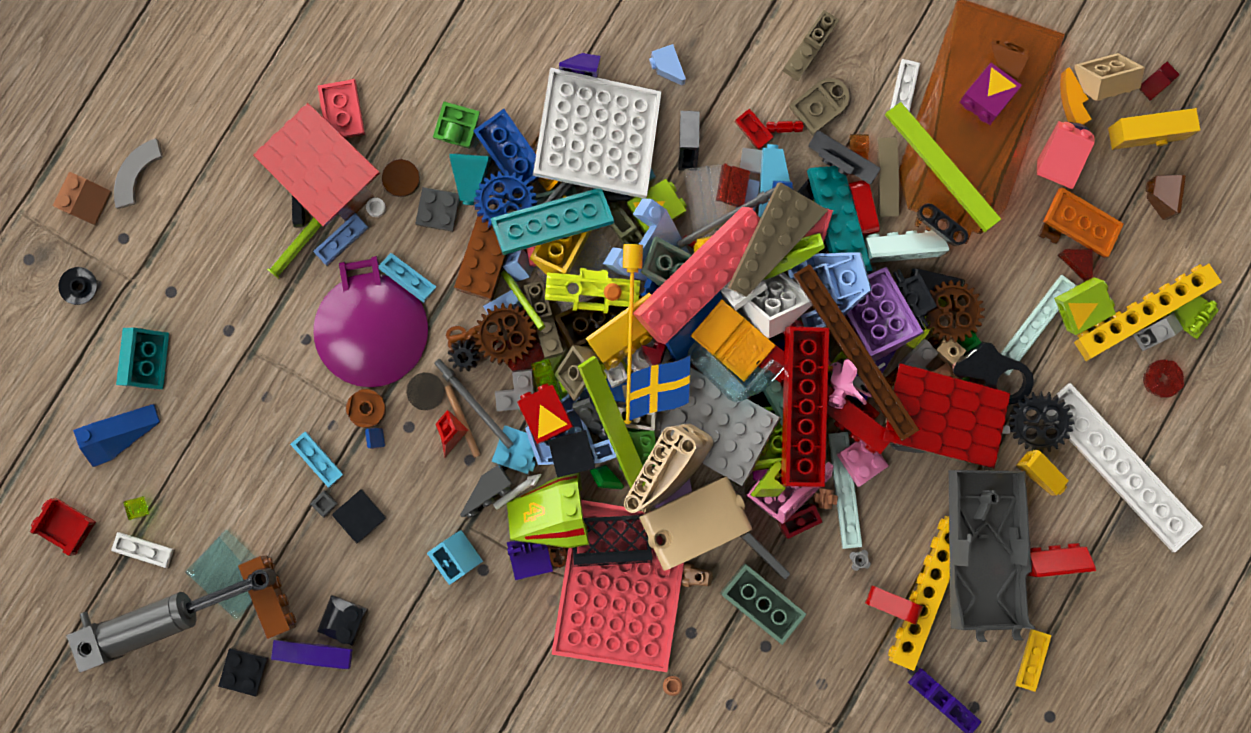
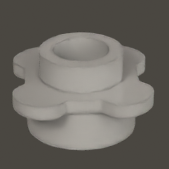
M866 550L850 553L849 557L852 559L853 570L858 571L859 568L868 569L871 563L869 562Z

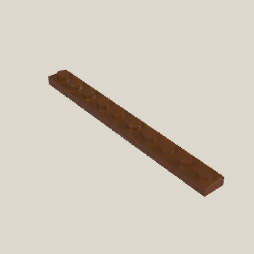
M809 264L793 274V277L825 326L829 328V332L846 358L856 367L858 376L899 439L903 441L919 431L812 266Z

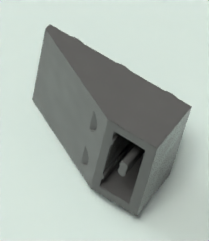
M496 465L480 477L460 514L461 517H473L480 512L478 508L481 506L488 507L496 501L494 497L499 494L504 496L512 490L510 487L514 484L501 465Z

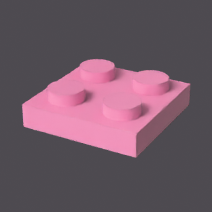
M861 440L859 443L855 441L836 454L857 487L863 485L889 466L881 454L877 452L872 454L864 448L866 444Z

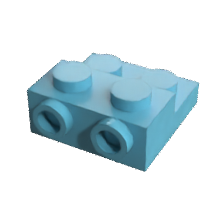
M504 425L503 432L514 445L508 449L499 439L492 462L525 474H529V471L533 472L536 461L534 460L535 455L527 433Z

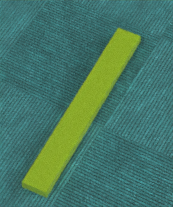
M902 102L886 112L885 116L984 232H987L1001 221L997 213Z
M592 356L577 367L631 489L643 465L598 359Z

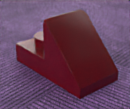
M1167 61L1141 83L1139 90L1151 101L1180 74Z
M656 340L653 348L641 345V352L649 366L662 364L667 346Z

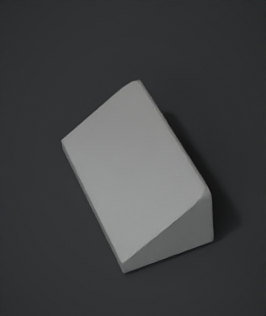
M743 148L739 171L760 174L762 150Z

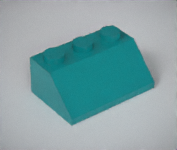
M134 327L123 328L116 385L163 390L169 333Z

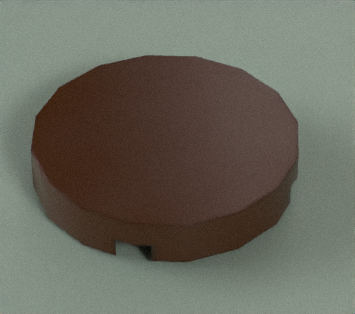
M393 160L383 170V186L388 193L396 197L402 198L411 195L419 187V171L408 160Z

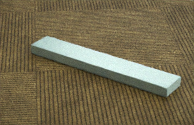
M1060 275L1000 354L1020 362L1059 311L1054 298L1077 285L1065 276ZM1013 369L1007 370L1006 372H1004V374L1007 376L1010 375Z
M848 432L828 434L831 463L834 465L835 495L838 496L837 511L842 549L862 547L855 484L836 455L850 446Z

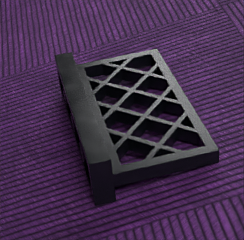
M641 515L583 518L585 524L589 527L587 532L589 533L592 530L599 536V539L593 545L589 543L590 549L586 553L577 554V547H573L574 567L652 563V551L648 543L649 537L647 533L646 537L642 535L645 529L640 533L632 526L636 520H640L639 517ZM617 521H623L628 525L622 534L613 527ZM598 522H604L608 526L602 535L593 528ZM629 528L638 534L632 543L623 536ZM610 529L619 535L613 544L604 538ZM640 537L647 542V550L637 549L634 543ZM620 538L629 544L625 551H619L614 547ZM601 539L610 546L605 552H599L595 548Z

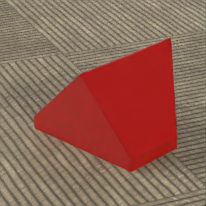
M448 410L436 423L441 437L444 457L451 452L469 431Z

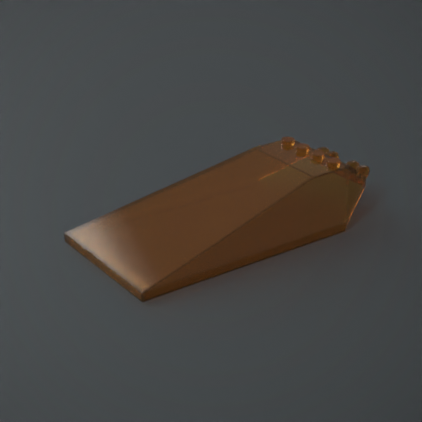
M956 0L916 120L999 216L1007 208L1065 34L967 0ZM992 39H997L1000 41L999 44L1008 41L1028 49L1029 58L1019 78L1013 77L1022 86L993 123L989 125L981 121L973 112L966 110L959 102L990 63L998 67L991 48ZM907 143L899 166V177L908 210L917 212L919 207L930 203L966 229L968 240L971 232L982 234L984 231L912 146ZM924 208L922 212L923 215L929 216L930 218L931 210L928 208ZM916 218L914 225L919 228L922 222ZM959 232L954 233V240L958 237Z

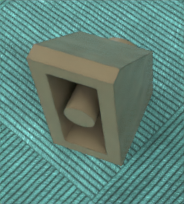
M625 404L619 407L623 420H626ZM657 412L632 419L630 424L625 425L627 428L655 431Z

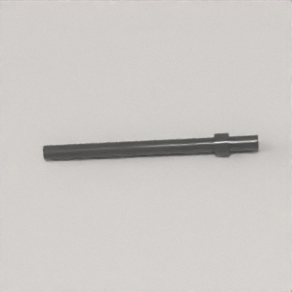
M775 187L765 193L763 191L757 194L758 197L677 242L679 248L685 247L724 225L741 207L754 208L759 204L763 205L769 202L768 199H770Z
M441 359L435 361L434 364L443 373L444 379L447 382L450 381L508 449L514 445L513 442L455 377V372L449 369Z

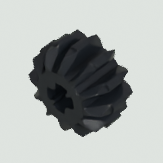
M466 339L464 344L462 340H458L457 345L454 343L451 345L453 350H449L448 354L452 357L448 361L455 362L452 366L454 369L460 366V372L463 371L464 367L469 372L471 366L477 367L476 361H480L481 357L477 355L480 353L479 349H473L476 346L475 343H472L470 346L469 340ZM462 352L466 353V359H463Z

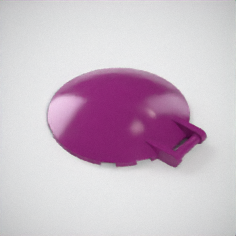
M377 256L362 261L339 263L342 282L336 285L324 297L314 320V342L322 362L341 380L360 387H381L403 378L421 359L428 339V320L421 301L389 276L381 274L378 269L379 261ZM372 266L373 272L348 277V271Z

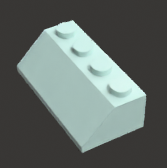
M931 229L925 230V233H917L916 230L907 231L905 235L892 232L882 237L879 234H871L864 240L870 263L941 257L949 251L947 241Z

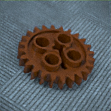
M950 280L948 286L945 282H942L941 288L935 285V292L929 291L938 307L928 313L925 318L929 324L926 330L933 329L932 336L937 333L939 334L938 340L945 337V342L947 343L952 338L953 343H956L958 337L963 342L965 336L971 338V332H978L976 327L982 326V323L978 320L985 318L980 313L985 311V308L979 307L983 301H977L980 294L973 295L974 287L968 290L967 283L961 287L960 281L954 285L953 281ZM950 295H953V306ZM959 297L965 299V306L958 304L957 299ZM938 299H944L947 306L941 307L938 304ZM952 307L953 311L957 312L954 316L953 313L949 312ZM960 316H964L967 319V325H962L959 322ZM941 317L946 318L948 326H942L939 319ZM953 320L956 326L955 329L952 327Z
M502 303L501 309L494 305V311H491L489 308L487 309V316L481 314L483 321L477 320L480 327H475L474 330L479 334L474 335V338L479 340L475 345L481 347L478 350L480 354L485 352L483 356L485 359L491 356V363H494L497 359L499 366H501L503 361L509 366L510 360L517 364L516 358L523 361V354L530 355L527 349H534L531 342H535L536 338L532 335L537 334V331L531 329L535 326V323L530 322L531 318L526 316V310L520 312L519 306L513 309L511 303L506 308L504 303ZM499 319H502L504 328L508 333L507 337L512 347L511 350L508 349L507 342L503 337L504 333L500 326ZM509 319H516V323L513 326H507ZM497 325V331L490 333V326ZM516 336L522 337V341L519 344L513 343V339ZM497 343H504L503 349L499 351L495 350V345Z

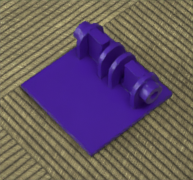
M520 541L507 542L508 555L510 556L515 580L553 572L547 545Z

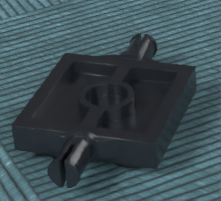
M898 269L897 272H893L898 282L896 285L916 320H918L922 330H925L929 327L925 316L938 307L920 273L911 278H904L901 270Z

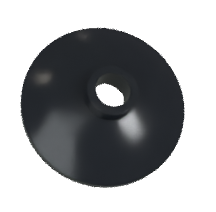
M70 268L60 277L58 283L59 293L70 304H85L96 294V277L86 268ZM79 284H83L82 290H78Z

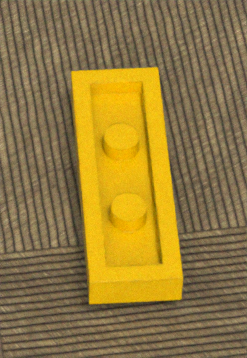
M1030 629L1015 683L1016 686L1036 692L1052 635Z

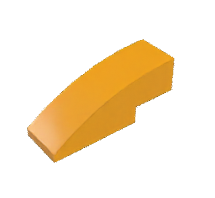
M1069 67L1061 73L1060 90L1063 109L1068 122L1085 125L1092 120L1083 105L1089 99Z

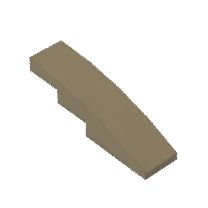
M880 137L877 143V166L881 168L877 175L879 216H899L897 137Z

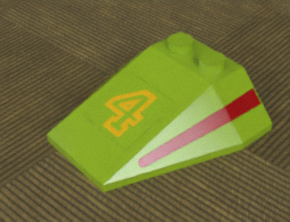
M580 472L559 478L556 477L508 502L507 512L510 540L565 548L589 545L580 491L582 490Z

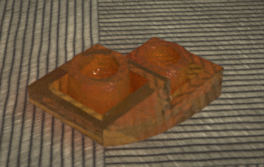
M850 134L849 149L867 160L869 154V135Z

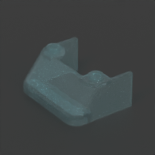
M697 341L688 350L690 361L729 400L736 403L764 391L784 369L782 364L771 359L759 373H754L744 382Z

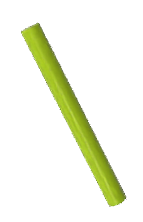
M504 270L501 273L502 277L540 331L546 327L512 276Z

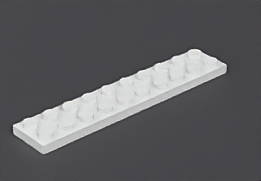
M1068 383L1056 394L1059 397L1058 402L1064 399V406L1069 405L1070 410L1068 412L1073 413V417L1070 419L1074 420V424L1069 425L1073 428V432H1067L1070 435L1068 440L1161 541L1175 553L1203 526L1071 383ZM1049 410L1046 414L1048 416H1053L1057 412L1055 410Z

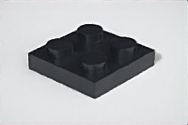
M229 648L218 687L255 697L258 696L268 657Z

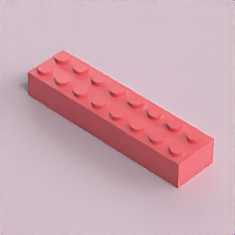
M741 207L633 312V315L657 342L666 344L732 279L760 220L752 208Z

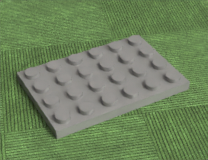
M690 367L689 403L675 409L657 412L656 430L654 433L659 438L663 430L670 426L682 424L696 426L709 434L713 439V446L702 463L725 477L727 476V478L737 484L744 486L781 417Z

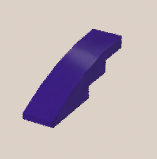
M273 640L271 660L350 669L353 649L323 644Z
M919 668L908 681L915 690L964 733H973L982 723L923 669Z

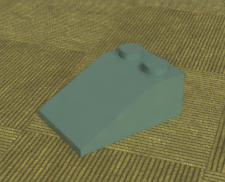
M655 236L641 273L658 286H661L692 255Z

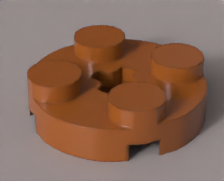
M361 389L354 393L346 404V413L355 425L363 428L378 425L386 411L383 397L370 389ZM366 403H369L371 411H368L367 414H364V411L361 410V406H365Z

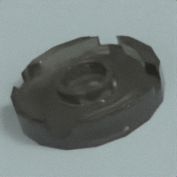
M423 372L411 378L407 385L406 394L412 406L419 410L429 411L442 403L445 389L439 377L432 373Z

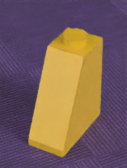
M1039 450L1027 451L1016 464L1021 471H1026V475L1051 496L1061 495L1067 488L1066 484L1069 480Z

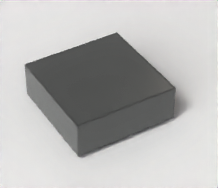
M323 490L310 505L325 518L338 503Z

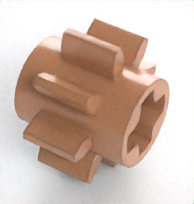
M819 488V493H814L813 502L818 503L817 508L832 509V504L837 505L838 496L833 495L834 490Z

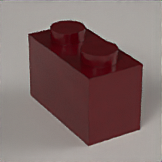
M812 503L799 508L784 523L776 520L783 536L787 539L823 523L816 506Z

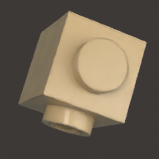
M944 338L935 348L939 353L937 356L945 363L947 362L949 366H953L955 362L964 358L963 354L966 352L957 342L953 343L952 338L947 343Z

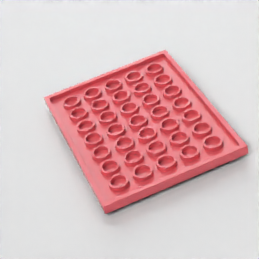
M581 500L583 518L645 514L642 511L630 513L624 506ZM636 520L632 525L640 533L644 530L640 520ZM617 521L613 527L622 534L628 525L623 521ZM598 522L593 528L602 535L608 526L604 522ZM629 528L623 536L632 543L638 534ZM612 529L604 536L611 544L619 537ZM591 530L588 533V540L593 545L599 539V536ZM657 535L656 542L661 545L663 540L661 536ZM640 537L634 543V546L639 550H647V542ZM622 538L614 545L619 551H625L629 546ZM602 539L595 546L599 552H605L610 547ZM588 545L577 547V554L586 553L590 547ZM568 548L551 654L667 672L684 563L664 571L655 550L651 548L652 563L574 567L573 548Z

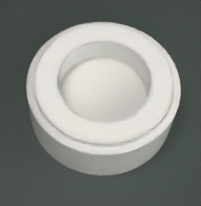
M371 198L366 204V210L372 217H381L386 211V205L380 198Z

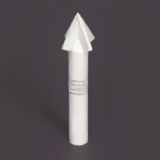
M541 474L527 476L526 481L494 502L493 506L498 510L515 498L517 494L519 495L520 492L522 493L530 486H535Z

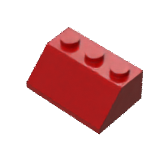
M1080 543L1068 544L1067 548H1061L1060 545L1048 546V550H1042L1041 547L1030 548L1032 572L1028 576L1046 577L1096 571L1087 547L1080 546Z

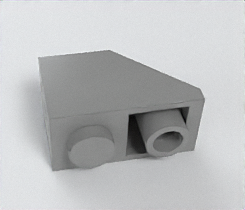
M1171 313L1136 332L1133 336L1142 351L1175 336L1183 330V327L1175 314Z

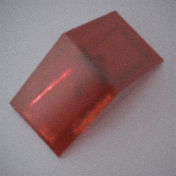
M1065 249L1057 255L1084 282L1093 277L1092 249Z

